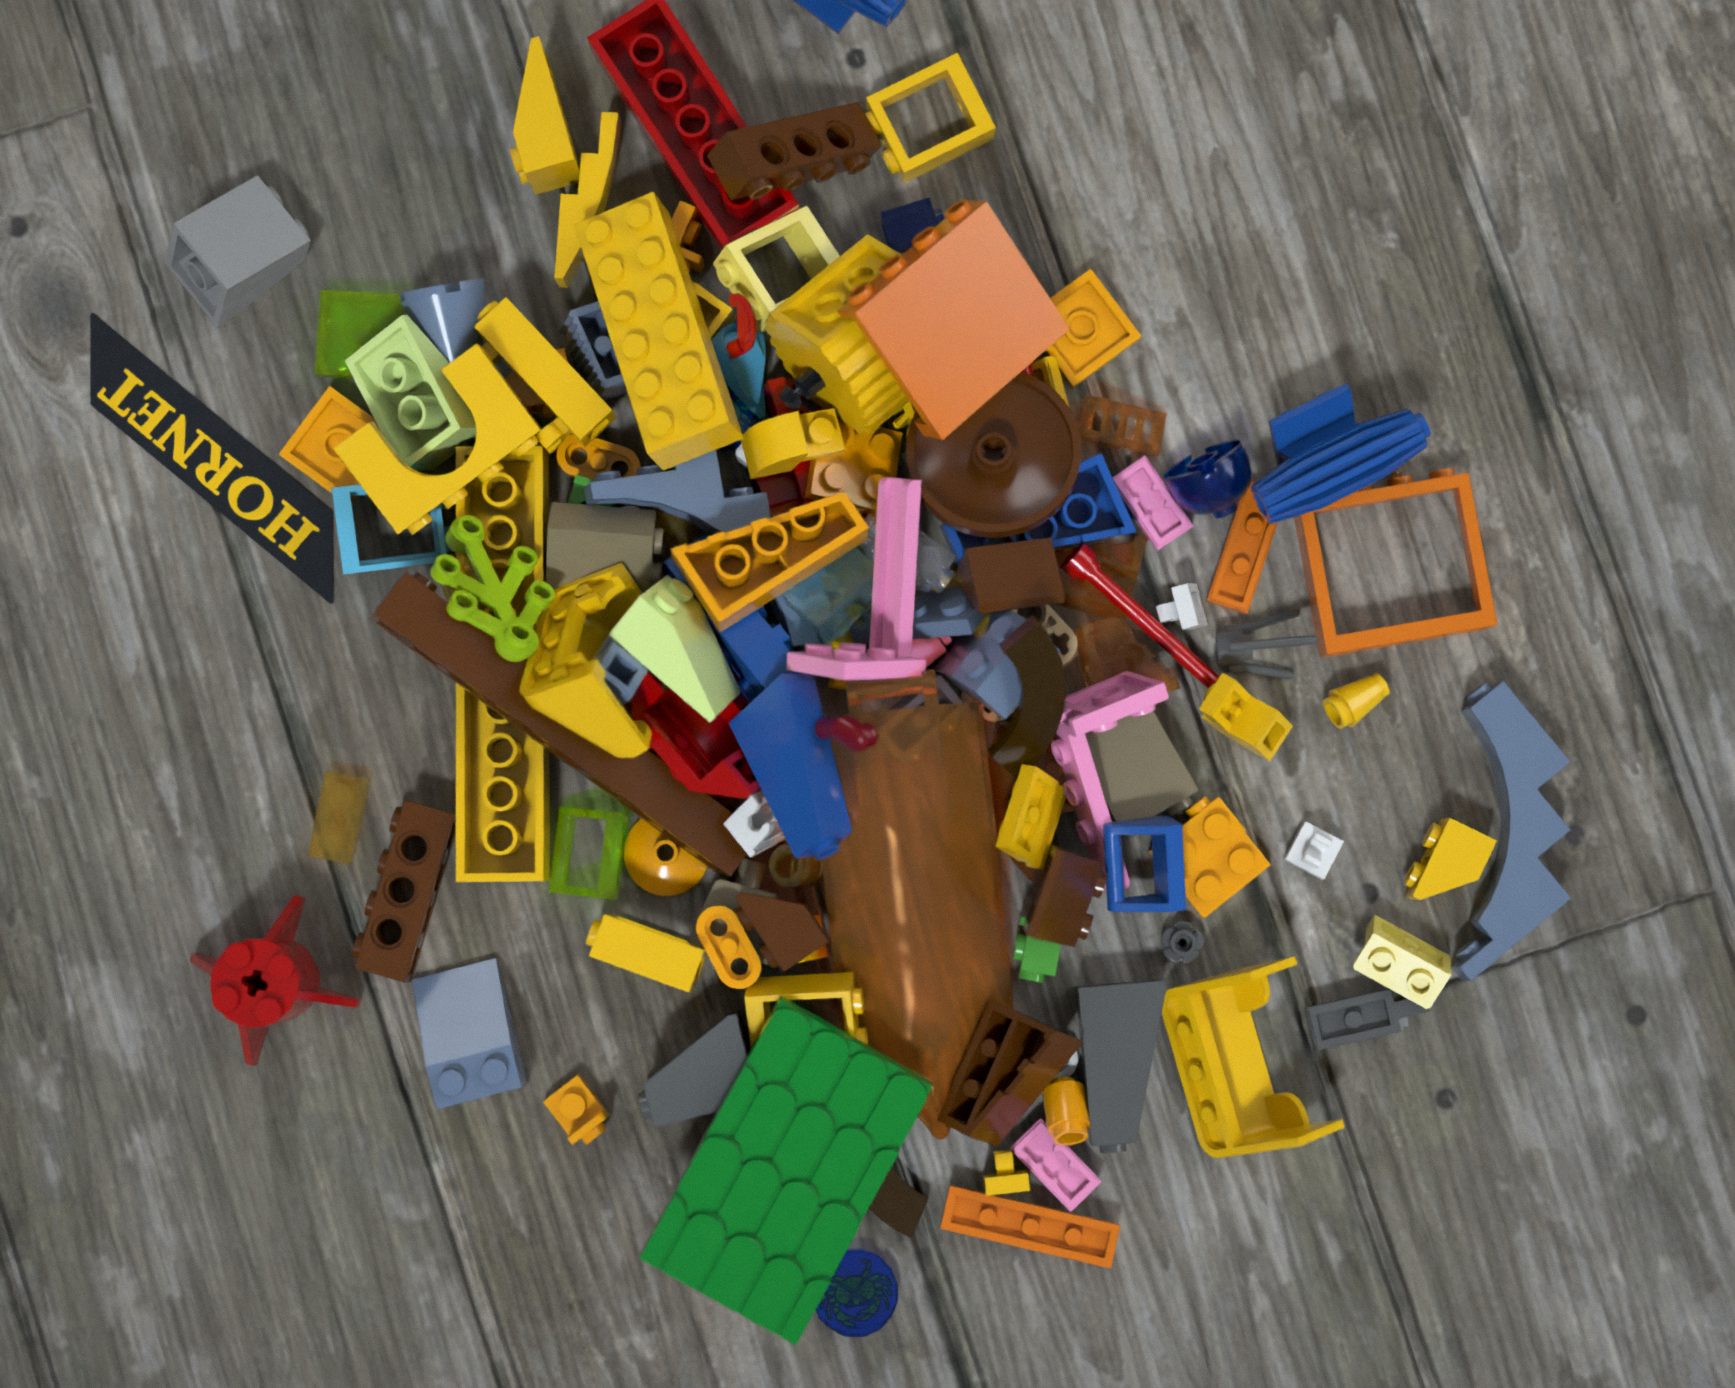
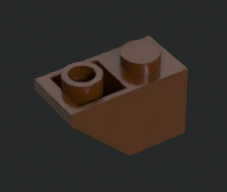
M742 892L735 897L740 904L739 907L734 909L738 918L748 931L753 928L757 930L764 941L758 947L772 968L779 965L784 972L830 942V939L807 904L749 892Z

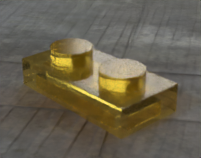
M325 771L307 856L353 864L371 780Z

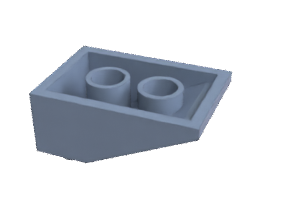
M1012 610L986 613L972 635L955 636L946 647L947 651L933 663L930 669L1003 719H1006L1020 702L1021 688L1016 668L1003 653L999 644L1027 619Z
M497 958L412 979L425 1066L436 1110L521 1088L528 1084Z

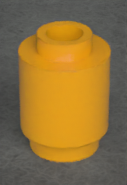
M1069 1076L1054 1078L1042 1092L1047 1131L1053 1136V1141L1056 1144L1074 1145L1081 1143L1088 1138V1130L1090 1129L1085 1085Z

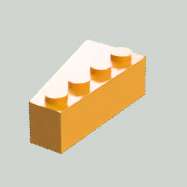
M844 491L790 509V512L767 519L765 517L750 522V525L726 533L723 531L690 545L684 544L671 548V554L676 567L721 633L865 542L868 537L869 527Z

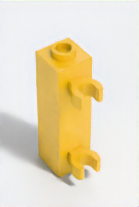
M507 297L500 303L497 301L491 302L479 313L477 317L479 322L474 327L486 341L482 349L495 365L502 358L557 417L535 436L550 454L571 433L586 447L616 419L613 410Z

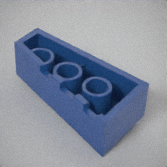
M1102 453L1081 461L1078 478L1068 500L1054 516L1032 530L1014 536L988 538L963 533L945 523L939 526L956 565L960 564L966 548L1051 538L1053 548L1136 533V529Z
M705 533L691 544L707 539L708 535ZM670 557L663 563V574L665 576L668 575L671 579L680 580L690 588L673 562L672 557ZM692 591V593H693V598H695V599L699 602V600L697 599L696 595H695L694 592ZM764 605L721 633L703 608L729 667L731 666L740 678V681L737 682L738 687L749 703L779 675L802 673L786 670L787 652L793 651L789 643L790 636L780 624L776 626L774 623L769 625L764 618L767 617Z

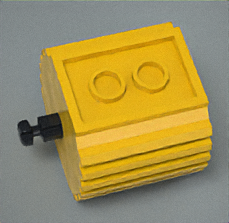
M868 234L769 313L770 316L765 320V324L768 325L766 331L771 336L770 342L776 347L775 352L777 356L784 362L783 366L786 371L793 376L792 379L796 386L793 390L786 386L780 392L779 396L786 407L791 411H796L802 405L800 398L804 396L825 410L835 408L837 418L860 434L865 432L869 435L907 404L909 399L853 318L840 316L837 312L840 307L848 302L846 296L851 290L862 283H870L881 273L879 268L885 261L900 254Z

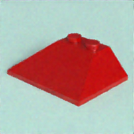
M731 669L736 682L740 681V678ZM648 670L631 698L632 721L641 720L649 726L652 734L649 748L655 750L667 764L672 776L680 783H683L689 791L747 799L761 789L729 725V722L750 704L743 694L740 693L712 722H709Z

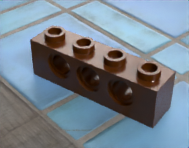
M859 102L726 132L707 157L730 200L749 196L750 199H757L774 189L782 188L784 191H790L806 181L815 179L817 183H822L831 179L836 174L846 171L849 175L857 174L871 164L870 158L882 144Z
M404 800L403 807H396L393 813L389 831L395 834L390 850L384 848L379 859L377 873L382 874L378 891L372 890L366 903L365 915L370 916L366 932H359L352 951V957L358 958L355 969L404 983L412 982L456 835V814ZM420 836L425 840L427 850L420 860L415 861L407 854V844L411 838ZM404 877L408 878L414 885L413 897L405 903L399 901L394 893L396 883ZM390 919L397 921L402 929L401 938L395 944L386 942L382 936V928Z

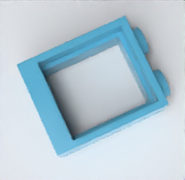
M360 484L331 488L343 575L433 564L439 555L454 552L449 548L445 540L450 526L443 527L441 510L447 508L441 503L430 511V516L433 518L431 525L435 551L360 560L351 496L367 495V493Z

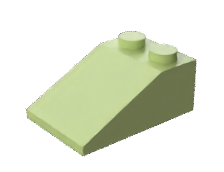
M401 315L345 360L381 433L399 457L416 471L434 470L456 453V447H464L476 438L475 420L470 409L441 371L442 368L449 364L448 360L408 315Z
M668 575L637 598L608 634L709 722H712L741 693L701 604L693 598L691 589L680 580L671 579Z

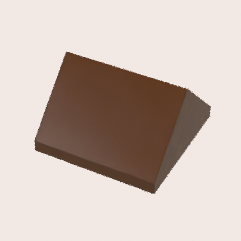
M1051 538L966 548L956 571L957 583L979 614L1064 603V591Z

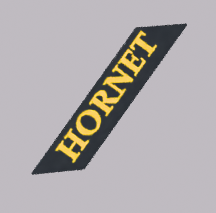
M91 313V405L330 604H333L332 510L98 316Z

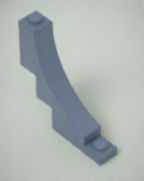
M1487 681L1481 684L1466 697L1470 704L1461 711L1475 730L1486 751L1493 769L1500 806V839L1496 862L1481 902L1469 919L1470 924L1483 940L1479 942L1475 938L1465 944L1456 952L1459 960L1451 965V968L1459 978L1466 981L1473 980L1571 899L1538 859L1543 852L1571 829L1537 790L1569 764L1570 761L1504 681L1492 686Z

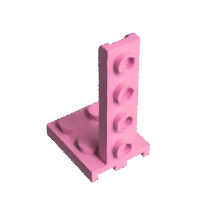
M883 477L878 484L870 642L868 650H866L865 644L840 643L839 649H834V651H832V645L806 644L805 652H787L786 670L840 680L925 677L926 659L911 657L921 480Z
M1125 671L1067 695L1058 730L1054 736V741L1051 742L1053 756L1057 763L1062 766L1066 782L1063 783L1065 795L1070 804L1075 807L1079 820L1075 824L1078 837L1087 846L1090 858L1104 863L1102 872H1105L1103 824L1112 821L1085 733L1090 731L1098 733L1110 730L1117 726V720L1128 715L1136 717L1151 713L1156 709L1155 704L1169 699L1165 682L1130 671ZM1122 857L1125 891L1130 885V880Z

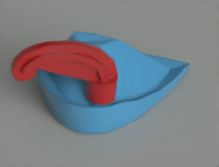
M739 293L731 294L729 303L731 306H737V322L721 328L711 341L725 383L758 418L762 419L765 417L763 382L766 345L764 334L756 331L753 309L746 297Z

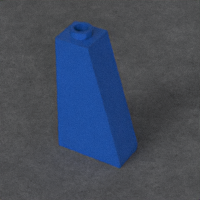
M807 673L779 675L731 720L729 725L794 857L815 856L817 860H821L835 854L840 849L839 843L853 831L830 739L819 738L815 732V724L819 718L824 717L816 681L812 674Z

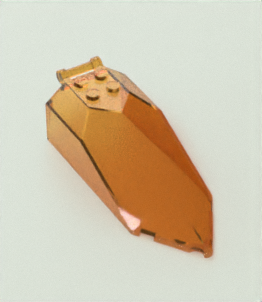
M935 670L921 671V676L868 682L846 680L849 706L848 716L857 719L861 724L866 722L872 723L877 728L879 738L876 745L868 747L866 751L862 752L854 751L836 739H830L853 832L839 843L840 849L835 854L821 859L834 971L835 973L853 972L855 988L863 989L864 1014H858L859 1028H867L869 1046L932 1081L933 1087L918 1118L928 1128L934 1138L944 1139L949 1135L951 1127L937 1121V1118L989 1001L993 1000L1013 1008L999 852L998 848L995 847L997 831L982 703L938 705ZM923 693L924 706L869 713H863L861 700ZM838 998L841 1028L845 1031L842 998Z

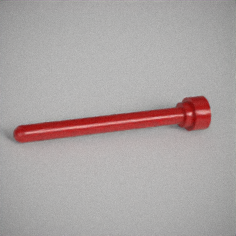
M1082 542L1066 557L1060 568L1073 580L1079 578L1082 582L1086 580L1090 582L1207 689L1217 682L1220 677L1099 568L1100 562L1095 559L1097 554L1089 546Z

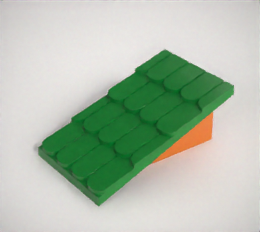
M780 996L645 1242L639 1259L656 1269H660L663 1273L690 1288L700 1291L701 1294L728 1309L738 1312L739 1315L768 1331L776 1333L779 1337L796 1346L830 1285L832 1276L856 1235L863 1217L898 1156L899 1149L923 1108L927 1096L933 1087L932 1081Z

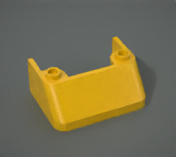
M1295 956L1232 970L1168 989L1165 993L1162 1016L1198 1141L1202 1149L1211 1157L1223 1158L1300 1147L1345 1128L1343 1119L1310 1124L1306 1109L1297 1096L1288 1092L1274 1094L1251 1011L1264 1007L1269 1001L1270 985L1267 975L1297 965Z

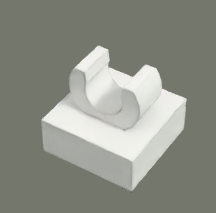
M1186 583L1172 587L1174 601L1156 606L1160 623L1180 620L1182 630H1193L1208 625L1197 584Z
M1303 821L1283 860L1324 880L1344 841Z

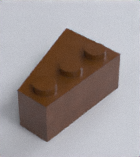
M990 1000L937 1121L970 1138L998 1147L1077 1051L1083 1041L1018 1010Z

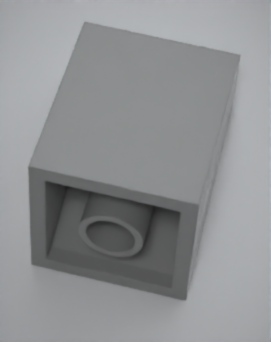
M257 175L174 222L165 264L214 325L219 328L304 262L311 240L302 222L298 219H293L283 207L282 200L276 190L270 186L267 187Z

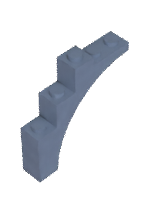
M716 450L671 467L665 472L658 465L638 468L637 476L621 478L620 471L599 473L594 475L595 482H590L584 487L586 505L626 504L652 508L684 519L710 535L723 531L726 533L750 525V522L765 517L767 519L771 518L767 492L754 494L752 487H743L727 491L728 498H724ZM820 569L768 602L776 624H780L790 636L789 643L792 648L835 640L823 569Z

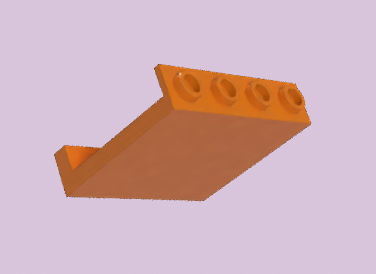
M962 199L951 205L945 211L944 215L946 218L935 228L929 227L918 233L913 238V246L903 255L898 254L885 261L879 268L881 273L870 283H862L851 290L846 296L848 302L837 310L840 316L853 318L920 415V418L914 423L923 436L940 440L945 439L1070 329L987 201Z

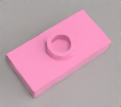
M1143 456L1112 477L1124 505L1156 551H1159L1193 527V524L1146 456Z
M1041 1117L1009 1147L1070 1212L1102 1182L1067 1145H1059L1053 1141V1136L1048 1133L1047 1124Z

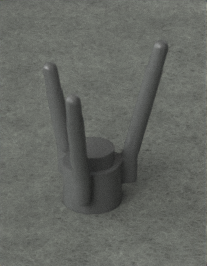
M1298 609L1277 613L1240 625H1226L1225 631L1215 633L1217 665L1228 666L1229 673L1246 672L1292 679L1294 677L1292 671L1245 663L1244 661L1253 659V650L1316 644L1318 637L1313 635L1252 640L1251 634H1243L1296 618L1300 615Z

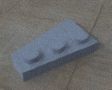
M960 586L917 595L914 599L912 639L972 635L986 613H978ZM872 604L866 606L849 628L853 643L870 642Z

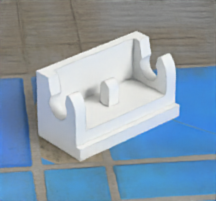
M762 790L751 795L724 823V826L750 858L786 839Z

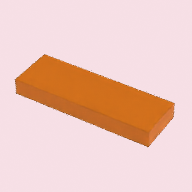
M1246 479L1205 600V602L1244 615L1248 614L1278 523L1269 524L1262 516L1251 492V485L1255 481Z

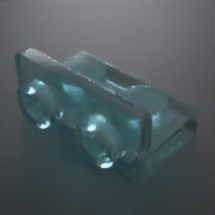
M855 547L783 594L785 604L815 629L817 638L822 644L829 645L835 638L845 635L851 628L852 623L867 610H871L874 562Z

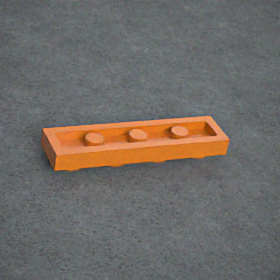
M949 1184L940 1223V1229L1110 1269L1121 1226L1119 1223L999 1195L986 1196L985 1192Z

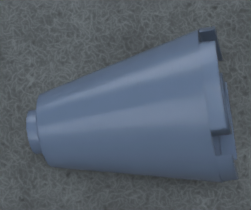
M484 278L399 293L401 305L406 315L412 319L449 363L475 344H479L481 347L484 345V339L474 327L479 322L477 319L479 313L485 308L486 287Z

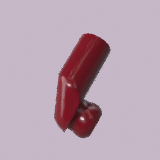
M852 716L821 717L815 724V732L819 738L836 739L854 751H866L868 747H872L878 742L879 734L877 728L872 723L866 722L861 724Z

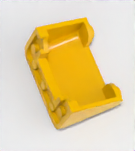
M621 562L568 582L554 590V599L549 607L542 611L536 629L539 645L535 653L527 660L520 684V693L533 709L615 757L634 758L649 749L652 736L651 729L644 721H632L629 716L631 699L622 707L604 682L606 671L597 659L593 660L604 640L609 636L608 634L637 598L643 594Z

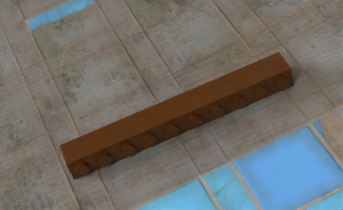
M405 571L397 579L368 619L717 875L725 877L731 876L747 853L724 826V823L737 808L732 807L729 811L716 801L719 795L689 791L683 783H680L672 776L667 764L648 750L634 758L615 757L533 709L520 693V684L528 658L520 662H511L501 657L496 651L494 636L467 621H459L451 617L447 611L448 602L434 592L437 586L422 574L415 572L412 576ZM458 603L461 607L466 608L463 604Z

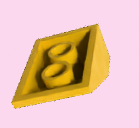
M539 36L530 40L513 128V135L517 146L509 148L516 173L519 174L522 185L529 183L535 195L579 183L580 166L553 73Z

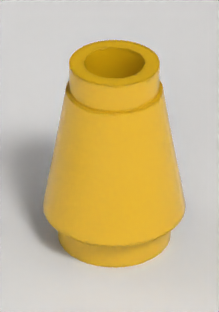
M1374 673L1371 676L1330 690L1329 696L1323 700V708L1330 721L1337 728L1354 727L1383 698L1390 694V690L1383 677L1378 673Z

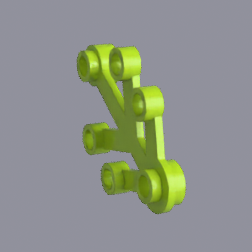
M470 515L459 517L452 522L446 533L445 540L449 548L455 553L468 556L479 581L462 573L459 561L447 554L439 555L430 569V574L437 583L450 585L457 589L447 604V611L451 617L459 621H467L494 636L496 651L504 659L511 662L523 661L531 657L538 648L539 639L533 626L541 611L546 610L554 599V589L544 581H534L525 594V602L527 604L517 619L510 602L524 576L530 575L538 562L536 552L527 546L516 547L508 560L509 569L500 583L482 545L485 533L481 521ZM477 601L491 608L496 618L476 608ZM458 603L463 604L466 608L461 607Z

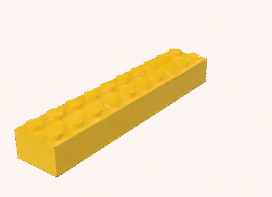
M474 446L456 447V469L462 466L469 458ZM534 446L519 458L512 451L499 461L504 469L484 483L476 477L464 486L469 494L456 503V519L464 515H470L481 521L485 533L482 545L500 583L509 569L508 560L516 547L527 546L536 552L538 562L530 575L524 576L510 602L517 619L527 604L525 602V594L534 581L546 582L547 526L549 521V454L543 446ZM456 553V559L461 565L460 571L479 581L468 556ZM477 601L476 608L496 618L491 608ZM540 615L533 626L535 632L538 626ZM456 683V882H549L550 751Z

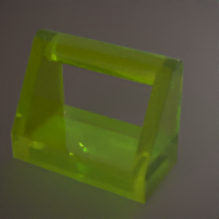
M559 806L549 892L618 900L628 814ZM575 817L606 821L598 889L567 885Z

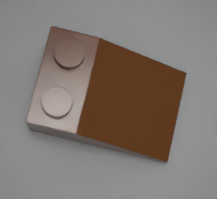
M1051 845L1023 926L1026 936L1075 947L1078 938L1086 940L1094 915L1087 913L1092 896L1100 899L1108 877V873L1101 871L1104 863Z

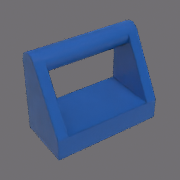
M1169 816L1104 823L1105 873H1108L1106 880L1107 910L1111 912H1175L1186 910L1182 824ZM1121 835H1152L1154 894L1124 898Z

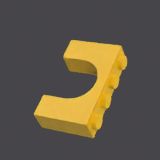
M475 344L441 369L470 409L476 425V441L473 451L465 463L458 469L442 475H429L412 469L399 457L374 422H368L333 448L397 534L405 529H408L412 535L433 520L429 512L439 504L443 503L449 509L469 494L464 488L465 485L476 477L482 483L486 482L504 469L499 462L502 458L512 451L519 458L539 443L535 434L542 430L479 344Z

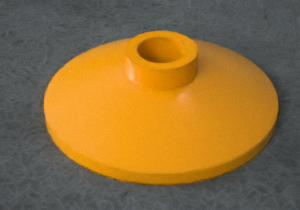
M642 819L632 827L626 838L624 861L627 871L633 881L649 893L660 896H674L684 893L693 888L702 879L707 870V866ZM664 844L670 845L674 850V855L669 861H662L658 857V849Z

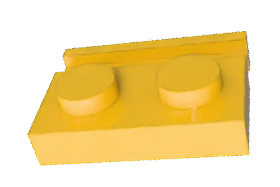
M1022 764L1018 778L1012 788V796L1004 821L1000 825L995 847L1014 859L1025 862L1027 867L1043 870L1066 799L1064 788L1058 784L1059 781L1036 766Z

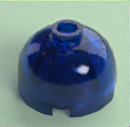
M1238 439L1224 441L1204 448L1206 454L1192 460V455H1189L1171 466L1164 473L1163 476L1169 493L1180 507L1196 515L1212 513L1215 519L1228 516L1238 509L1236 502L1246 495L1252 480V467L1249 456Z

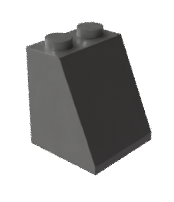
M740 1010L730 1013L643 1084L644 1090L638 1094L640 1108L644 1119H652L654 1128L717 1112L750 1052Z

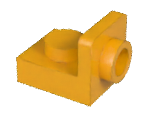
M679 201L671 220L688 271L692 269L701 273L704 267L702 256L685 249L686 245L691 247L694 245L700 232L701 223L697 221L696 207Z
M580 1074L576 1075L543 1101L569 1137L567 1139L571 1145L580 1139L587 1145L607 1129L602 1122L610 1116V1113Z

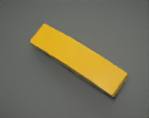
M601 112L598 154L581 153L578 195L561 194L554 278L561 288H568L585 258L574 224L603 213L606 208L616 171L622 130L619 113Z

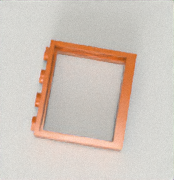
M1454 468L1441 469L1430 472V479L1413 482L1412 475L1386 480L1387 487L1371 489L1369 485L1320 510L1294 517L1315 634L1318 637L1317 645L1320 658L1487 630L1498 625L1469 472L1455 475ZM1453 491L1476 611L1336 635L1314 514Z

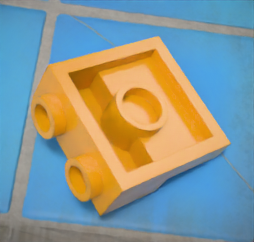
M1206 796L1199 799L1185 811L1190 818L1182 823L1185 897L1202 919L1207 917L1271 865L1245 833L1246 829L1220 797H1215L1211 801ZM1151 848L1148 852H1149V853L1151 854V856L1153 857V855H1152V848Z

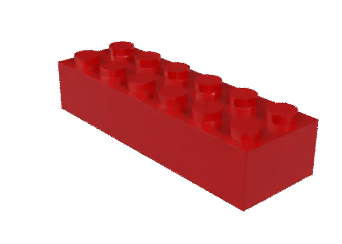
M645 0L587 37L593 56L690 204L696 207L697 215L721 251L727 244L799 210V204L792 193L784 191L782 188L771 190L766 195L757 199H750L749 196L730 200L707 155L726 132L748 126L665 0Z

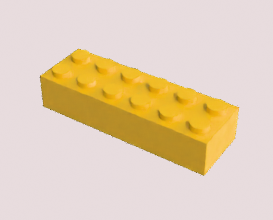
M651 192L574 224L647 455L664 471L744 439L670 214L656 194Z

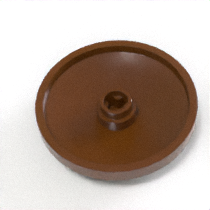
M1020 372L943 440L923 436L914 423L920 418V415L916 411L913 416L906 442V462L910 479L921 480L920 498L923 505L937 519L958 531L988 538L1008 537L1025 533L1054 516L1068 500L1074 489L1080 470L1082 454L1081 437L1077 422L1072 411L1061 396L1049 385L1030 374Z

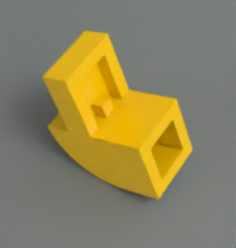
M835 408L800 415L796 411L776 416L750 427L743 434L744 439H741L751 479L792 471L800 462L838 455L845 450Z
M1224 673L1220 675L1215 684L1208 688L1204 695L1203 703L1199 708L1203 713L1201 718L1242 747L1269 762L1293 727L1279 710L1251 696L1237 680Z

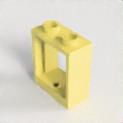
M808 206L727 244L713 263L720 282L729 288L732 294L739 293L744 295L751 304L756 320V331L766 332L768 325L765 324V320L770 316L769 313L788 298L775 304L744 255L784 236L811 279L840 257Z

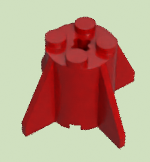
M294 895L264 938H251L233 943L226 948L218 959L199 953L191 954L189 962L211 975V1000L215 1009L221 1012L226 1019L238 1024L245 1064L258 1065L270 1025L284 1023L297 1018L307 1011L313 1002L354 1008L360 1006L361 998L319 987L320 972L318 965H315L309 950L304 945L294 941L305 897Z

